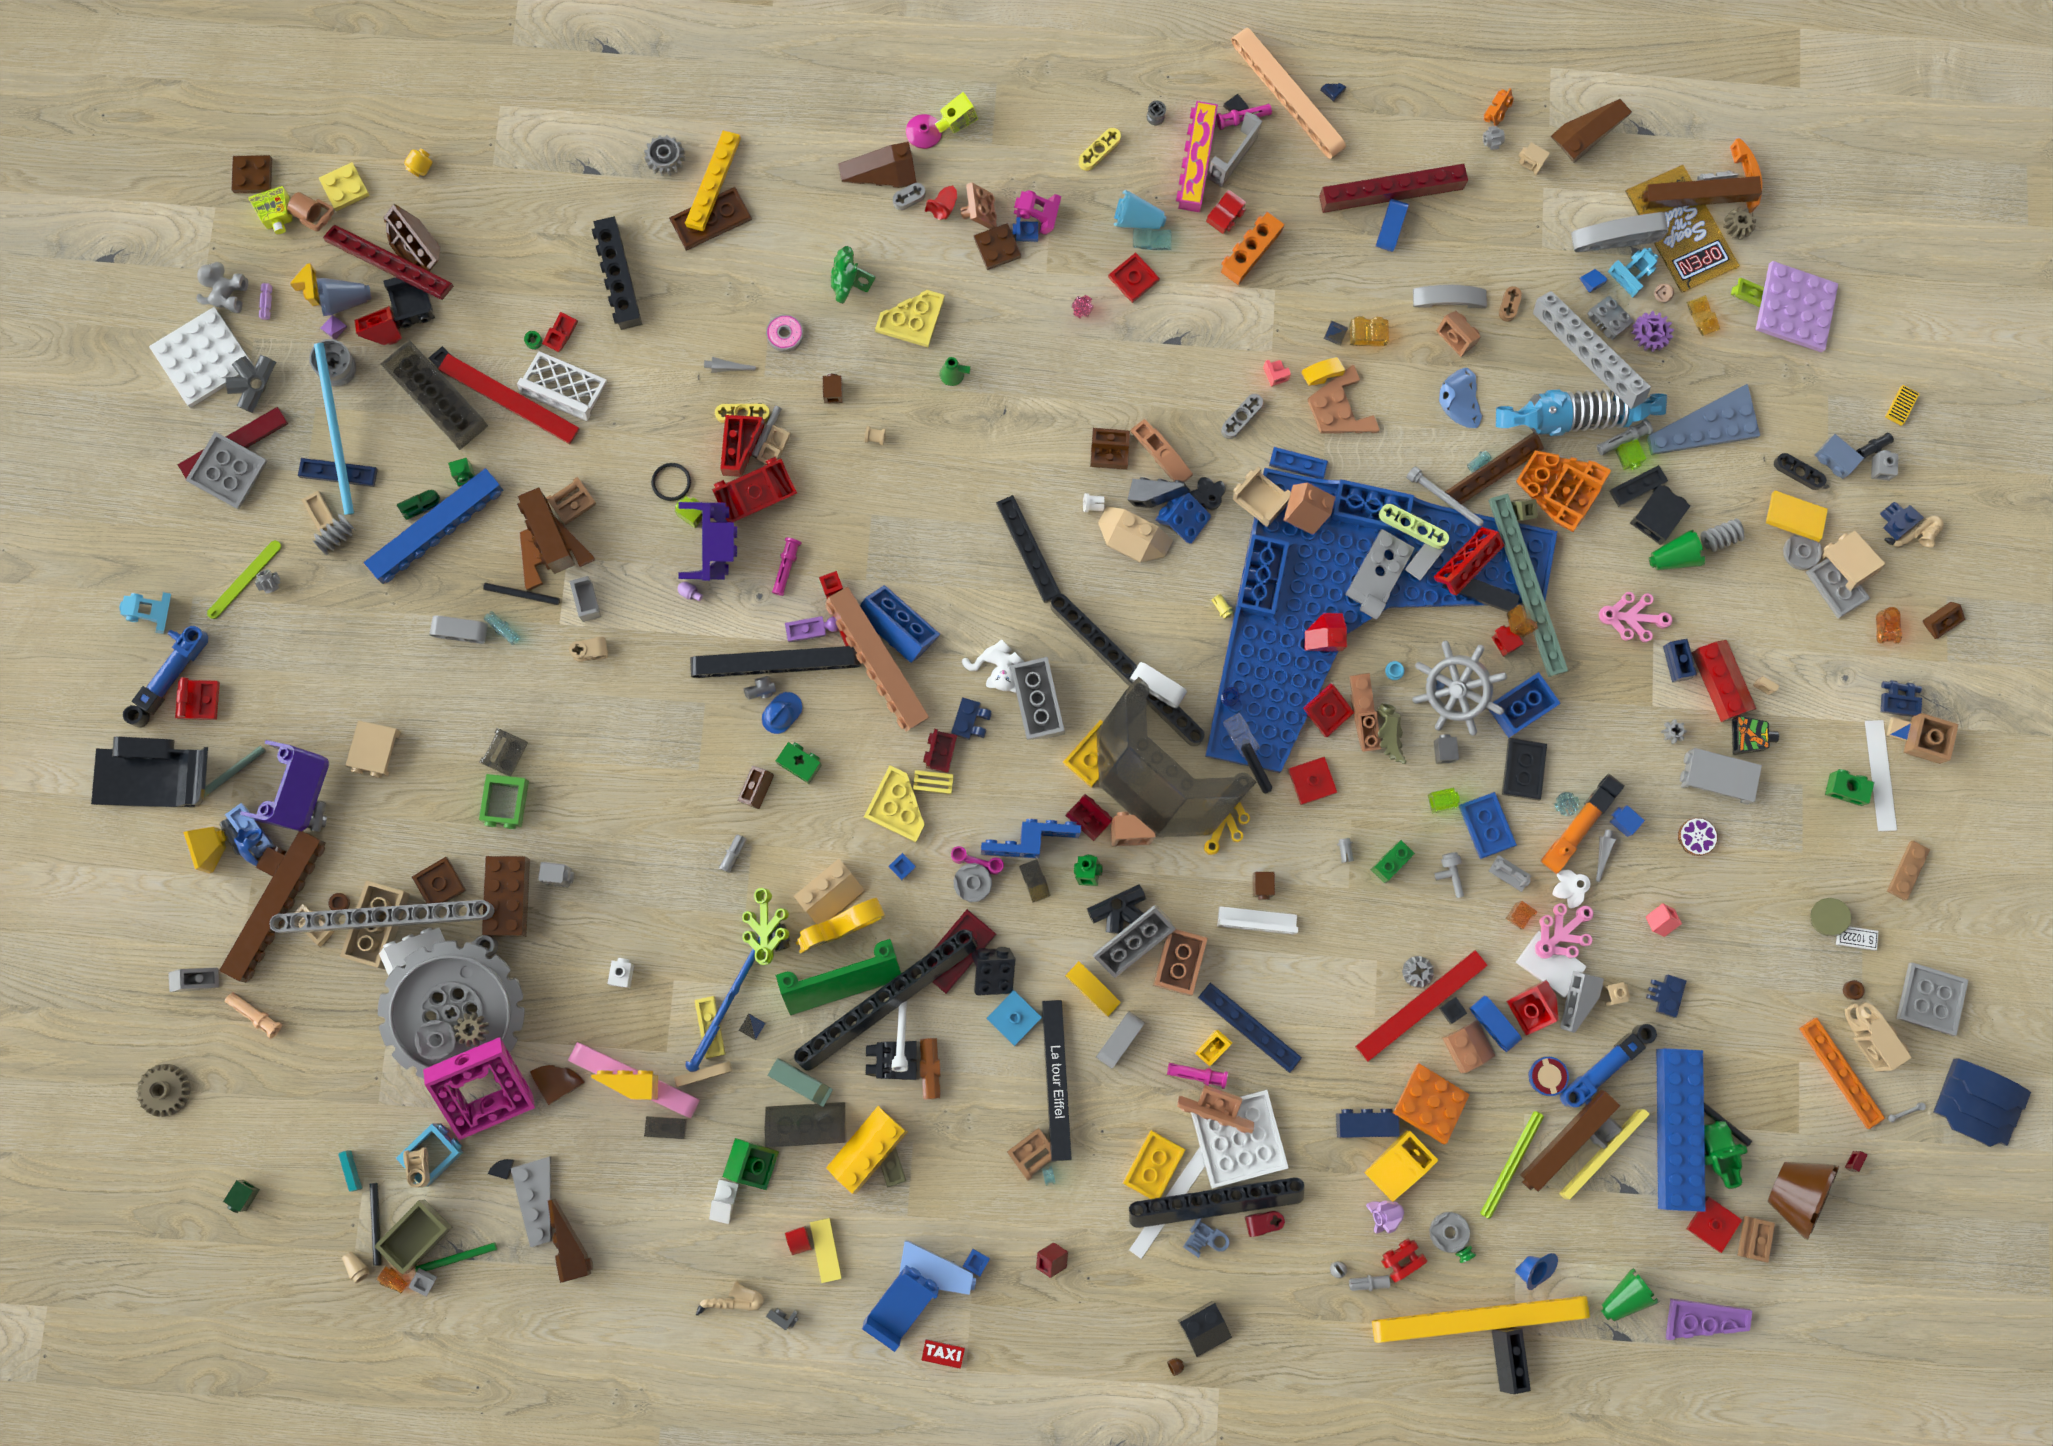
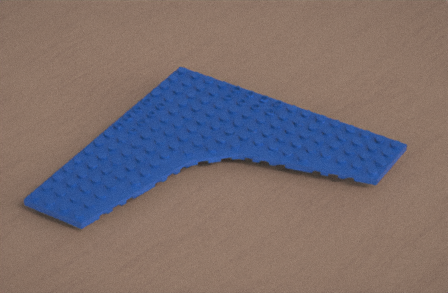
M1264 468L1263 475L1284 492L1287 490L1292 491L1293 485L1309 483L1335 496L1331 515L1315 534H1310L1284 521L1287 506L1268 527L1254 517L1205 757L1249 766L1241 751V746L1250 743L1264 770L1277 773L1282 771L1308 716L1303 708L1318 695L1338 651H1305L1304 632L1323 613H1343L1347 634L1372 619L1371 616L1360 611L1362 604L1345 594L1380 530L1383 529L1414 547L1410 558L1390 592L1383 611L1388 608L1489 606L1459 594L1457 596L1451 594L1449 590L1442 588L1443 583L1435 581L1434 576L1481 527L1499 532L1494 517L1475 514L1483 520V525L1477 526L1455 509L1423 501L1411 494L1342 479H1317ZM1386 504H1392L1444 530L1449 535V541L1443 547L1444 551L1421 580H1418L1405 569L1425 543L1384 523L1379 518V512ZM1390 510L1386 512L1387 517L1391 515ZM1397 514L1394 521L1398 519V517L1400 516L1399 514ZM1402 518L1400 520L1403 526L1410 525L1409 519ZM1518 523L1544 601H1546L1558 531ZM1420 526L1418 527V532L1421 535H1426L1427 529ZM1484 534L1480 539L1486 538L1488 535ZM1441 536L1437 537V542L1439 543L1442 541ZM1476 547L1469 549L1467 552L1473 551ZM1503 547L1474 579L1520 595L1505 548ZM1385 551L1384 557L1387 560H1392L1393 553ZM1376 567V574L1378 576H1384V569L1382 567ZM1521 595L1517 605H1524Z

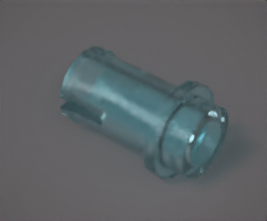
M1485 450L1483 452L1480 451L1478 456L1467 464L1468 469L1473 473L1490 462V454Z

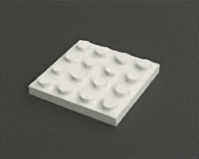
M215 307L149 346L190 408L226 386L225 377H240L232 364L243 356L248 358Z
M1267 1090L1241 1096L1242 1103L1237 1116L1254 1122L1253 1133L1240 1132L1235 1127L1223 1126L1218 1121L1204 1119L1198 1114L1191 1112L1212 1189L1288 1168Z

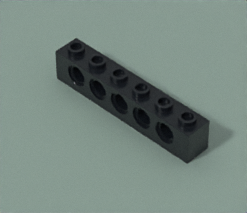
M613 216L593 221L594 228L591 229L594 240L597 239L599 244L596 245L597 254L602 256L603 262H600L602 273H606L607 279H604L606 290H610L611 296H608L610 306L615 309V313H612L614 323L618 324L621 330L643 325L616 218ZM606 238H612L610 241L604 242ZM612 254H615V255H616V256H615L614 258H612V259H609V258H608V257H609L610 255H612ZM615 271H619V272H620V273H619L618 275H616V276H613V275H612ZM619 288H624L622 292H616ZM623 305H628L627 309H620Z

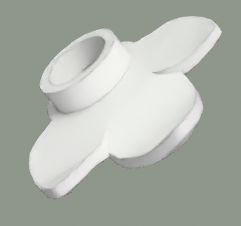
M1571 870L1560 871L1557 873V877L1561 882L1555 886L1552 894L1558 898L1567 899L1568 907L1575 908L1584 901V893L1590 888V880L1587 876L1583 874L1576 875ZM1579 880H1582L1584 882V886L1582 888H1579L1577 886V882Z

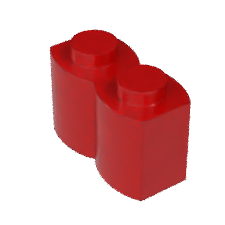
M1228 190L1209 213L1206 222L1222 234L1226 231L1230 232L1236 224L1234 220L1237 217L1241 218L1246 212V202Z

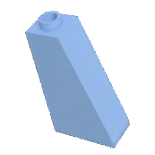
M905 1240L900 1272L907 1265L910 1268H916L924 1278L933 1280L937 1287H939V1290L970 1295V1290H975L976 1278H973V1272Z

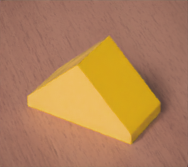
M1217 1029L1212 1032L1195 1054L1208 1066H1211L1232 1042Z

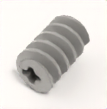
M338 514L340 521L332 519L334 526L326 524L327 531L322 528L320 529L321 536L316 533L314 534L315 541L313 540V542L325 555L329 554L327 548L332 551L335 550L333 543L340 546L339 539L347 540L345 534L353 535L351 529H354V527L341 514Z
M1735 518L1727 523L1709 528L1707 531L1704 530L1700 535L1701 542L1706 549L1710 548L1713 552H1716L1718 548L1723 549L1724 545L1730 546L1731 542L1736 544L1738 540H1744L1743 525L1739 519Z

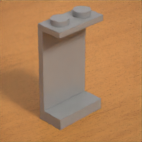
M1246 112L1241 132L1246 134L1247 137L1228 164L1216 156L1212 159L1207 178L1218 186L1223 187L1258 138L1262 121L1257 115Z
M1697 748L1685 754V770L1682 771L1680 776L1681 788L1692 786L1741 799L1740 803L1747 805L1755 802L1762 765Z

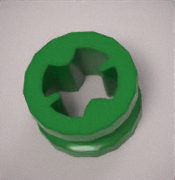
M528 331L524 336V342L529 349L536 350L541 347L542 338L538 332ZM534 337L536 343H532L530 338Z
M1467 1246L1455 1253L1456 1256L1460 1257V1263L1469 1261L1476 1256L1475 1252L1471 1251L1472 1246Z

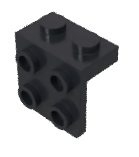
M998 947L997 949L979 948L972 952L971 957L976 965L975 994L977 996L1010 994L1013 991L1016 961L1011 949L1007 947Z

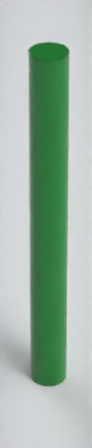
M494 1242L415 1266V1270L417 1272L420 1268L424 1271H430L496 1251L497 1245Z

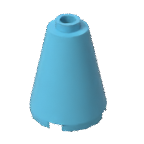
M1123 191L1122 194H1125V196L1118 201L1114 216L1118 220L1117 223H1114V226L1141 229H1160L1161 226L1164 227L1167 216H1164V211L1130 191Z

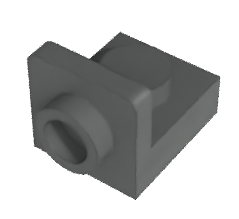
M776 1308V1310L770 1309L766 1315L768 1319L785 1331L788 1327L793 1328L799 1319L796 1316L798 1314L797 1310H794L789 1319L785 1318L787 1314L779 1308Z

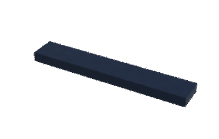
M1211 982L1198 996V999L1288 1073H1291L1302 1059L1300 1055Z

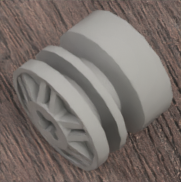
M325 339L318 342L324 343L331 386L348 384L356 373V362L348 348L342 342L334 339ZM313 347L309 355V362L314 372L320 378L315 348Z

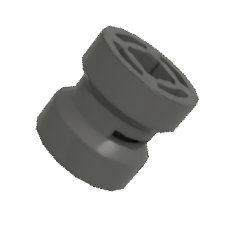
M1157 100L1149 104L1147 121L1151 125L1157 126L1164 121L1166 106L1163 102Z

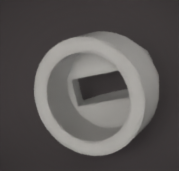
M1336 1261L1331 1264L1330 1273L1336 1278H1342L1346 1275L1347 1268L1344 1263ZM1337 1265H1338V1266L1340 1267V1269L1342 1270V1272H1343L1342 1275H1341V1274L1338 1272V1270L1335 1268Z

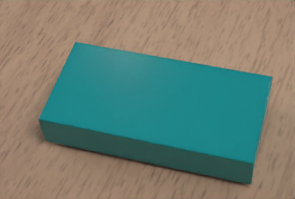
M352 1151L340 1152L338 1156L348 1190L350 1192L361 1190L362 1185Z

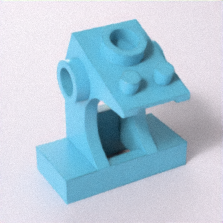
M1644 248L1641 252L1638 250L1631 257L1633 261L1627 266H1624L1617 260L1608 270V273L1633 298L1643 288L1639 280L1645 275L1650 276L1657 269L1655 266L1657 265L1656 259L1658 256L1652 252L1651 248ZM1634 265L1641 271L1636 277L1629 271Z
M163 592L162 600L156 601L143 598V595L131 593L130 596H124L123 601H121L119 606L120 614L130 622H138L139 619L157 623L155 633L164 634L171 594ZM139 604L151 605L150 615L138 613Z

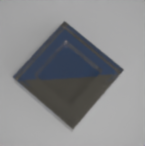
M1331 321L1324 339L1341 346L1348 327Z
M748 1013L739 1031L757 1040L766 1023Z

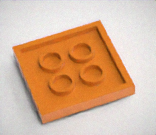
M1418 1063L1393 1113L1445 1145L1448 1143L1470 1094Z

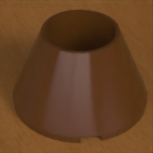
M1784 1162L1768 1198V1203L1806 1240H1809V1236L1813 1232L1838 1173L1839 1166L1833 1164Z

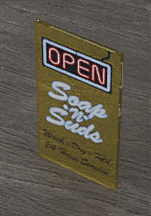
M1680 165L1625 191L1638 215L1658 212L1665 213L1668 232L1662 240L1655 242L1654 245L1681 293L1740 266L1706 205L1646 209L1645 202H1642V192L1645 191L1648 184L1692 181L1684 165Z

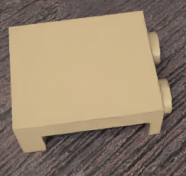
M1257 467L1255 470L1249 471L1243 484L1239 483L1234 488L1233 500L1268 527L1288 505L1291 491L1287 490L1284 492L1261 473L1260 467Z
M1856 531L1850 534H1843L1835 544H1828L1823 549L1824 553L1821 557L1823 560L1828 558L1848 580L1846 587L1850 591L1879 573L1885 565L1883 560Z
M358 721L346 766L351 768V772L363 774V771L369 772L370 776L382 778V775L389 776V772H387L395 739L400 738L401 732L396 728Z

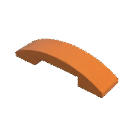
M1738 138L1730 146L1734 163L1742 162L1746 177L1760 176L1762 190V177L1757 160L1746 143ZM1761 196L1758 201L1746 202L1749 213L1753 212L1759 205Z

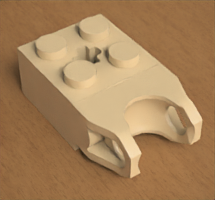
M1864 1002L1860 1006L1852 1004L1845 1009V1017L1856 1035L1853 1039L1875 1071H1893L1912 1058L1908 1053V1047L1897 1037L1896 1030L1886 1022L1873 1005ZM1864 1007H1868L1870 1009L1871 1015L1866 1012ZM1853 1008H1856L1857 1019H1853L1850 1015V1011Z

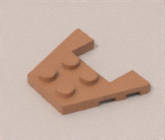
M1354 365L1346 369L1343 376H1337L1308 398V403L1320 434L1345 432L1378 433L1380 430L1374 415L1357 421L1354 418L1343 387L1360 381Z

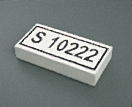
M1848 927L1844 933L1836 937V945L1872 951L1877 950L1878 931Z

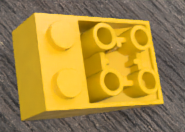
M597 1070V1074H591V1078L630 1099L658 1100V1075H653V1071L639 1070L638 1075H633V1071L618 1070L617 1074H613V1071Z
M1404 1131L1364 1173L1393 1202L1425 1175L1438 1159L1411 1131Z

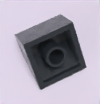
M1214 1301L1178 1319L1196 1357L1232 1338L1225 1320Z

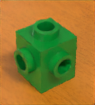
M1094 855L1078 856V861L1074 864V874L1078 884L1098 886L1099 876H1102L1103 865L1100 864L1098 858Z

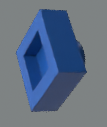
M903 853L888 866L901 881L916 868Z
M972 1248L963 1267L980 1277L990 1258Z

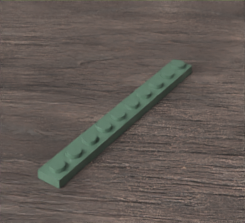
M1504 494L1490 498L1488 501L1501 539L1505 545L1504 548L1547 675L1551 677L1568 671L1509 495Z

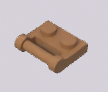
M578 477L573 479L574 482L553 496L549 495L546 497L565 525L596 505V502ZM577 488H579L580 491L566 499L561 504L558 505L556 503L568 494H570L571 492H573L574 490H576Z
M1039 1128L1007 1151L1027 1181L1033 1178V1174L1051 1162L1050 1143ZM1046 1148L1049 1153L1028 1169L1025 1168L1024 1164L1043 1149Z

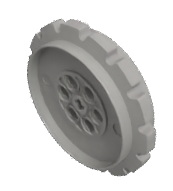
M452 940L434 943L433 951H428L426 947H422L404 959L406 967L396 966L385 982L389 992L382 993L378 1003V1016L385 1018V1022L380 1024L379 1030L384 1044L395 1047V1051L392 1053L393 1058L405 1069H409L412 1066L416 1067V1075L424 1079L423 1069L478 1047L473 1044L471 1047H466V1042L460 1044L459 1040L461 1037H456V1045L453 1051L441 1060L426 1059L418 1053L415 1047L417 1030L424 1023L430 1021L426 1016L428 1011L436 1013L437 1018L435 1020L447 1022L454 1029L455 1025H460L457 1021L458 1018L464 1019L465 1013H469L471 1016L472 1013L467 1010V1005L470 1003L477 1006L475 1013H477L478 1017H485L482 1023H489L487 1027H484V1030H489V1034H483L486 1041L482 1042L479 1040V1046L500 1037L510 1053L518 1040L513 1032L520 1031L523 1027L525 1008L519 1007L517 1004L518 1001L523 999L520 983L517 978L510 979L508 977L511 968L498 955H494L492 958L487 957V948L478 944L466 942L464 947L460 948L457 945V941ZM461 988L464 991V996L461 998L456 997L454 989ZM435 992H441L444 996V999L442 1001H436L433 997V994ZM453 1007L455 1008L454 1012H457V1014L454 1013L453 1016H450L447 1010ZM471 1026L469 1033H472V1031L475 1030L474 1026ZM433 1034L429 1038V1042L433 1046H438L442 1041L441 1036L438 1034Z

